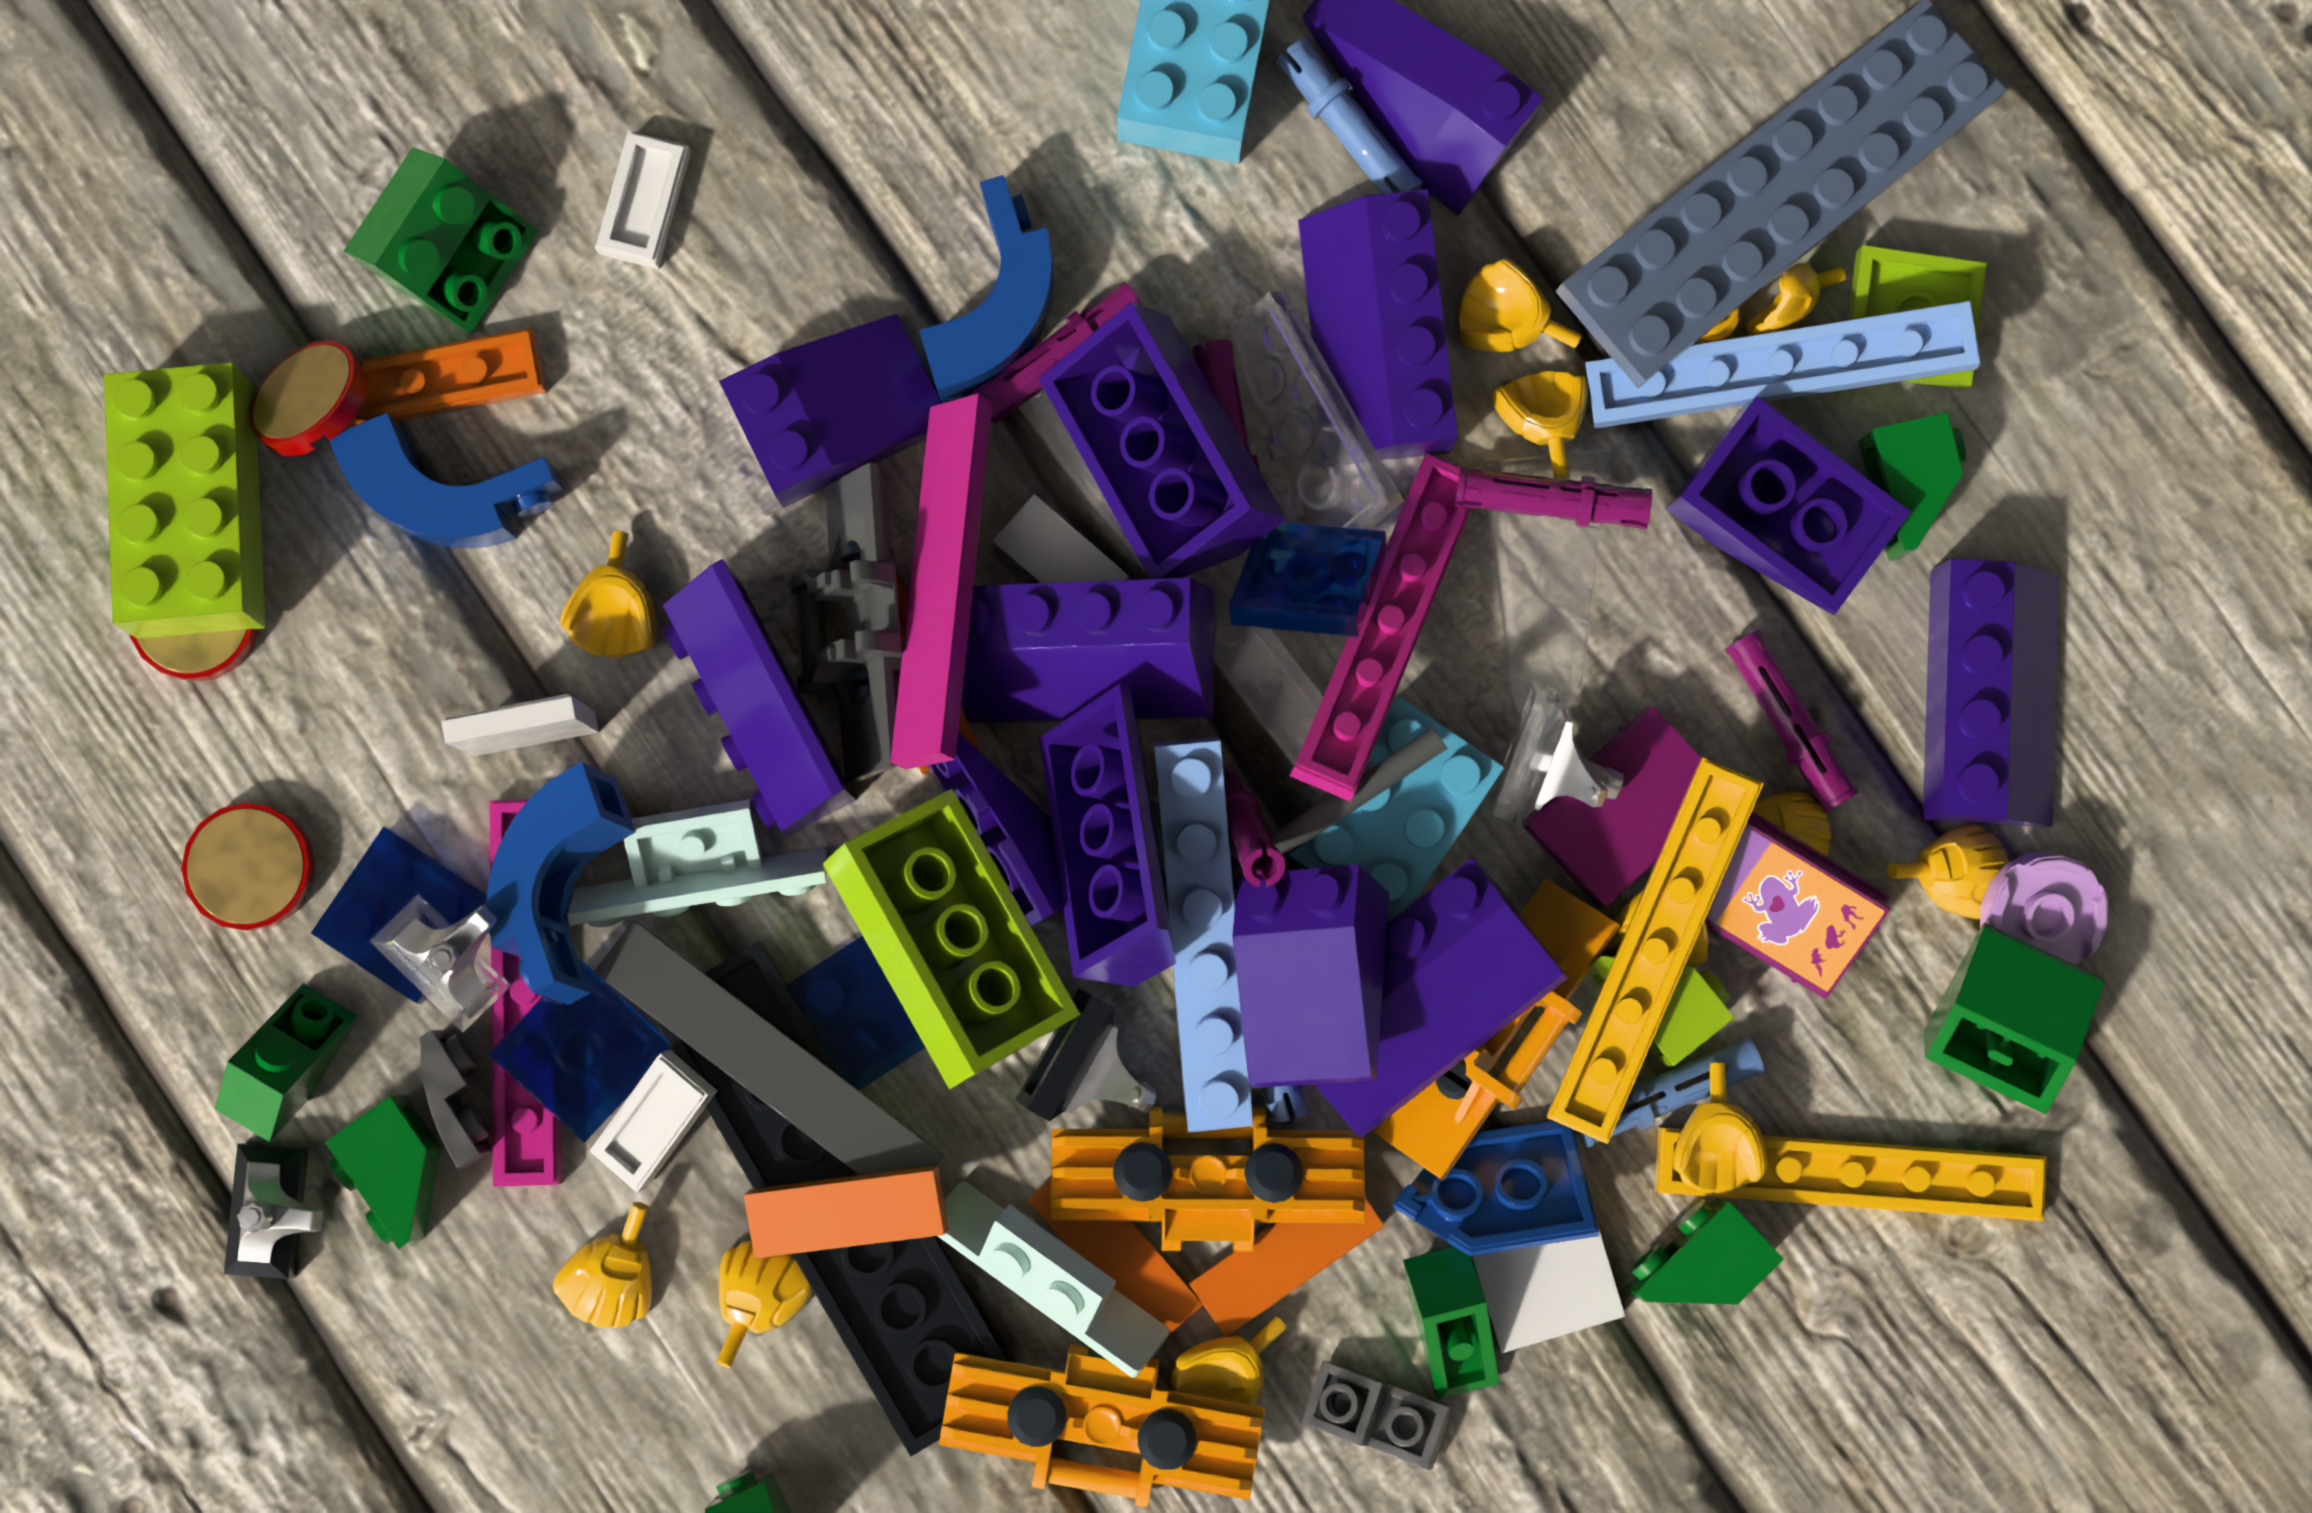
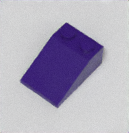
M897 313L776 353L719 381L774 495L783 508L826 488L827 485L865 464L878 463L927 438L930 407L942 404Z
M1758 396L1754 397L1736 413L1665 508L1715 547L1832 615L1837 613L1911 513L1906 507Z
M1359 864L1287 870L1277 883L1266 887L1261 874H1258L1261 879L1260 887L1250 884L1244 875H1238L1232 939L1249 1084L1257 1088L1376 1081L1389 892Z

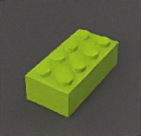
M232 362L104 374L112 624L136 639L266 628L258 442L249 425L250 405L255 396V384Z
M953 789L845 842L823 863L824 868L949 1090L1081 1015Z

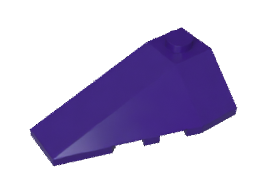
M1314 0L1302 15L1301 20L1342 79L1346 78L1353 86V91L1365 107L1368 117L1380 129L1384 137L1416 177L1422 180L1421 188L1423 190L1428 189L1431 196L1457 216L1462 213L1534 123L1544 100L1542 96L1495 60L1394 0Z
M958 733L956 759L927 766L942 793L950 789L954 790L1030 926H1033L1064 908L1051 818Z

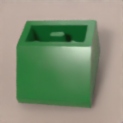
M412 147L343 252L397 290L463 331L471 334L539 230L446 159Z
M1983 923L1924 1029L1925 1058L2046 1115L2077 1062L2105 983L2104 978Z

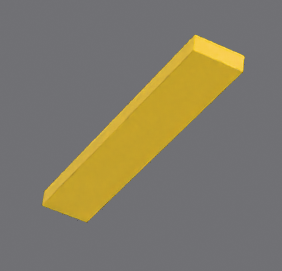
M1702 757L1548 1110L1547 1118L1601 1142L1609 1143L1763 787V782Z
M1658 1127L1654 1192L2044 1221L2047 1156L1762 1135L1768 1162L1766 1173L1762 1179L1732 1191L1717 1194L1715 1192L1704 1193L1698 1191L1682 1181L1680 1173L1673 1167L1674 1151L1682 1129Z

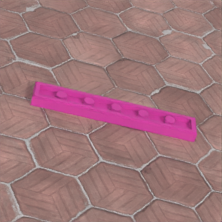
M979 393L932 406L929 411L890 760L891 763L903 769L956 759L993 403Z
M1425 453L1290 777L1351 802L1471 508L1455 507L1459 466Z
M529 799L489 800L490 872L497 849L505 832ZM491 943L493 1187L562 1184L560 1002L533 993L520 974L519 961L521 957L495 949Z

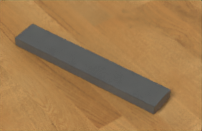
M633 920L595 969L594 973L857 1174L864 1175L938 1165L945 1156L638 921Z

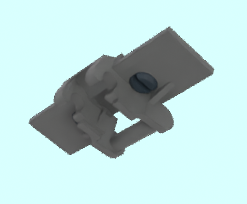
M878 463L865 464L826 486L829 555L825 569H804L790 579L791 592L798 595L803 674L797 678L798 692L820 694L834 691L840 707L846 782L851 783L859 782L897 767V765L890 762L902 661L896 583L897 564L896 557H894L890 547L886 479L879 473ZM824 601L842 603V608H845L847 639H840L829 645L826 644Z

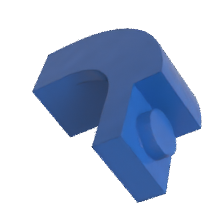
M1004 175L980 182L983 202L1001 257L999 275L993 290L985 301L972 312L960 318L919 330L941 403L972 394L973 390L997 376L1010 364L1030 351L1041 334L1051 307L1054 273L1047 227L1022 234L1021 231L1032 228L1027 207L1021 191L1013 194L1009 193Z
M388 413L348 428L331 441L329 440L344 476L365 503L406 533L437 545L453 548H481L517 539L508 515L516 513V516L519 518L535 515L552 506V497L566 492L557 469L545 457L473 485L451 486L429 479L420 468L403 426Z
M582 761L546 783L525 803L512 820L497 849L491 867L486 899L487 909L497 918V922L489 931L492 947L521 957L519 971L524 982L533 993L568 1005L590 994L568 924L567 913L573 887L581 872L591 860L606 849L636 833L617 778Z

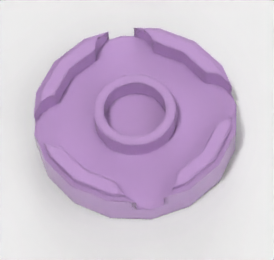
M2051 850L2026 853L2005 864L1988 884L1980 905V928L1983 923H1986L2076 965L2083 957L2089 959L2100 947L2109 924V899L2103 885L2098 883L2096 876L2092 873L2093 871L2083 862Z

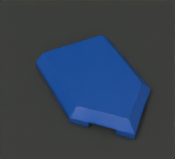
M1553 1120L1478 1131L1444 1181L1423 1168L1412 1184H1407L1393 1203L1394 1209L1468 1256L1599 1236V1228L1575 1130Z

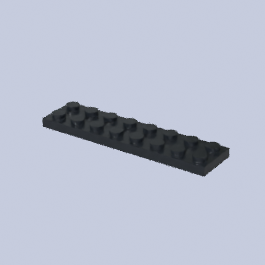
M762 941L755 942L705 972L841 1076ZM655 1020L674 1054L717 1090L706 1108L753 1189L859 1175ZM936 1236L792 1254L910 1457L940 1439L955 1352L1009 1361Z

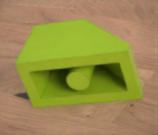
M1599 956L1591 964L1592 968L1588 973L1600 988H1602L1615 957ZM1693 966L1684 967L1649 1048L1663 1066H1675L1734 1019V1016L1724 1005L1731 998L1723 985L1711 972L1704 970L1699 974Z

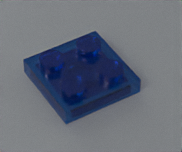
M1281 523L1250 548L1228 605L1231 625L1358 637L1387 553L1386 532Z
M383 826L311 934L414 1003L423 1004L435 984L392 943V940L415 918L432 929L447 928L459 922L480 906L486 907L487 892L391 828Z
M863 935L787 984L788 989L839 1075L860 1091L926 1048Z
M579 958L590 994L570 1005L542 996L486 1055L576 1138L585 1143L632 1093L658 1055L672 1049L666 1038Z

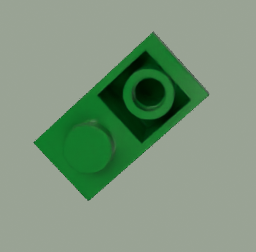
M303 983L227 1061L215 1109L270 1142L308 1101L353 1028L358 1015Z
M406 1095L389 1096L325 1141V1143L334 1155L329 1159V1165L337 1179L348 1190L353 1191L357 1189L369 1206L370 1210L365 1213V1216L374 1233L385 1244H390L393 1241L399 1250L413 1246L425 1238L442 1147Z
M1716 1198L1709 1204L1703 1199L1688 1210L1679 1220L1677 1227L1682 1232L1665 1249L1657 1244L1636 1261L1630 1270L1636 1277L1625 1288L1634 1297L1644 1302L1738 1305L1784 1258L1729 1201Z

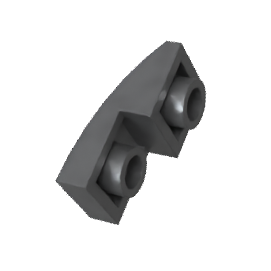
M430 1030L420 1037V1060L428 1105L443 1144L456 1167L472 1166L493 1152L485 1139L491 1135V1130L485 1118L471 1102L463 1105L459 1099L480 1084L472 1071L478 1066V1061L471 1048L459 1034L450 1037L447 1030Z
M1322 1361L1301 1423L1356 1445L1369 1446L1430 1470L1434 1467L1454 1407L1328 1361Z

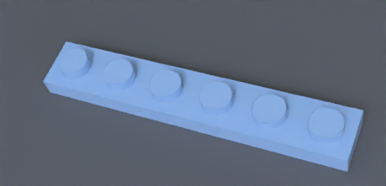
M1968 301L1692 345L1640 388L1634 385L1612 358L1585 362L1594 429L1744 406L1756 396L1765 402L1976 370L1980 365L1971 303Z
M1219 737L1153 743L1166 899L1176 957V964L1173 965V978L1188 1133L1253 1126L1250 1084L1248 1081L1232 939L1235 906L1221 742Z

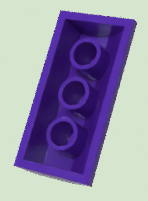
M1428 189L1367 195L1299 219L1298 230L1326 466L1424 456L1425 453L1431 455L1450 453L1458 439Z
M1131 301L1038 378L1150 579L1182 578L1238 557L1287 519L1170 316Z
M1953 558L1930 571L1922 820L2052 827L2059 610L2058 575L2016 562Z
M723 559L710 565L663 605L671 622L662 626V629L678 659L682 660L690 656L701 678L691 682V685L708 716L717 712L721 715L730 734L720 738L735 769L740 772L748 768L759 790L750 794V798L767 828L778 824L781 832L790 836L856 801L801 694L798 692L741 580Z
M1192 578L973 586L961 701L967 721L970 723L1064 721L1119 683L1130 686L1138 720L1213 718L1214 589Z
M1119 683L1040 736L1039 741L1073 977L1135 987L1176 964V957L1138 719L1130 686Z
M1472 857L1387 923L1376 1081L1314 1084L1360 1138L1364 1137L1568 979L1502 888Z

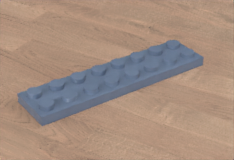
M1922 0L1566 279L1556 290V293L1634 385L1640 388L1994 104L2007 89L1929 0Z

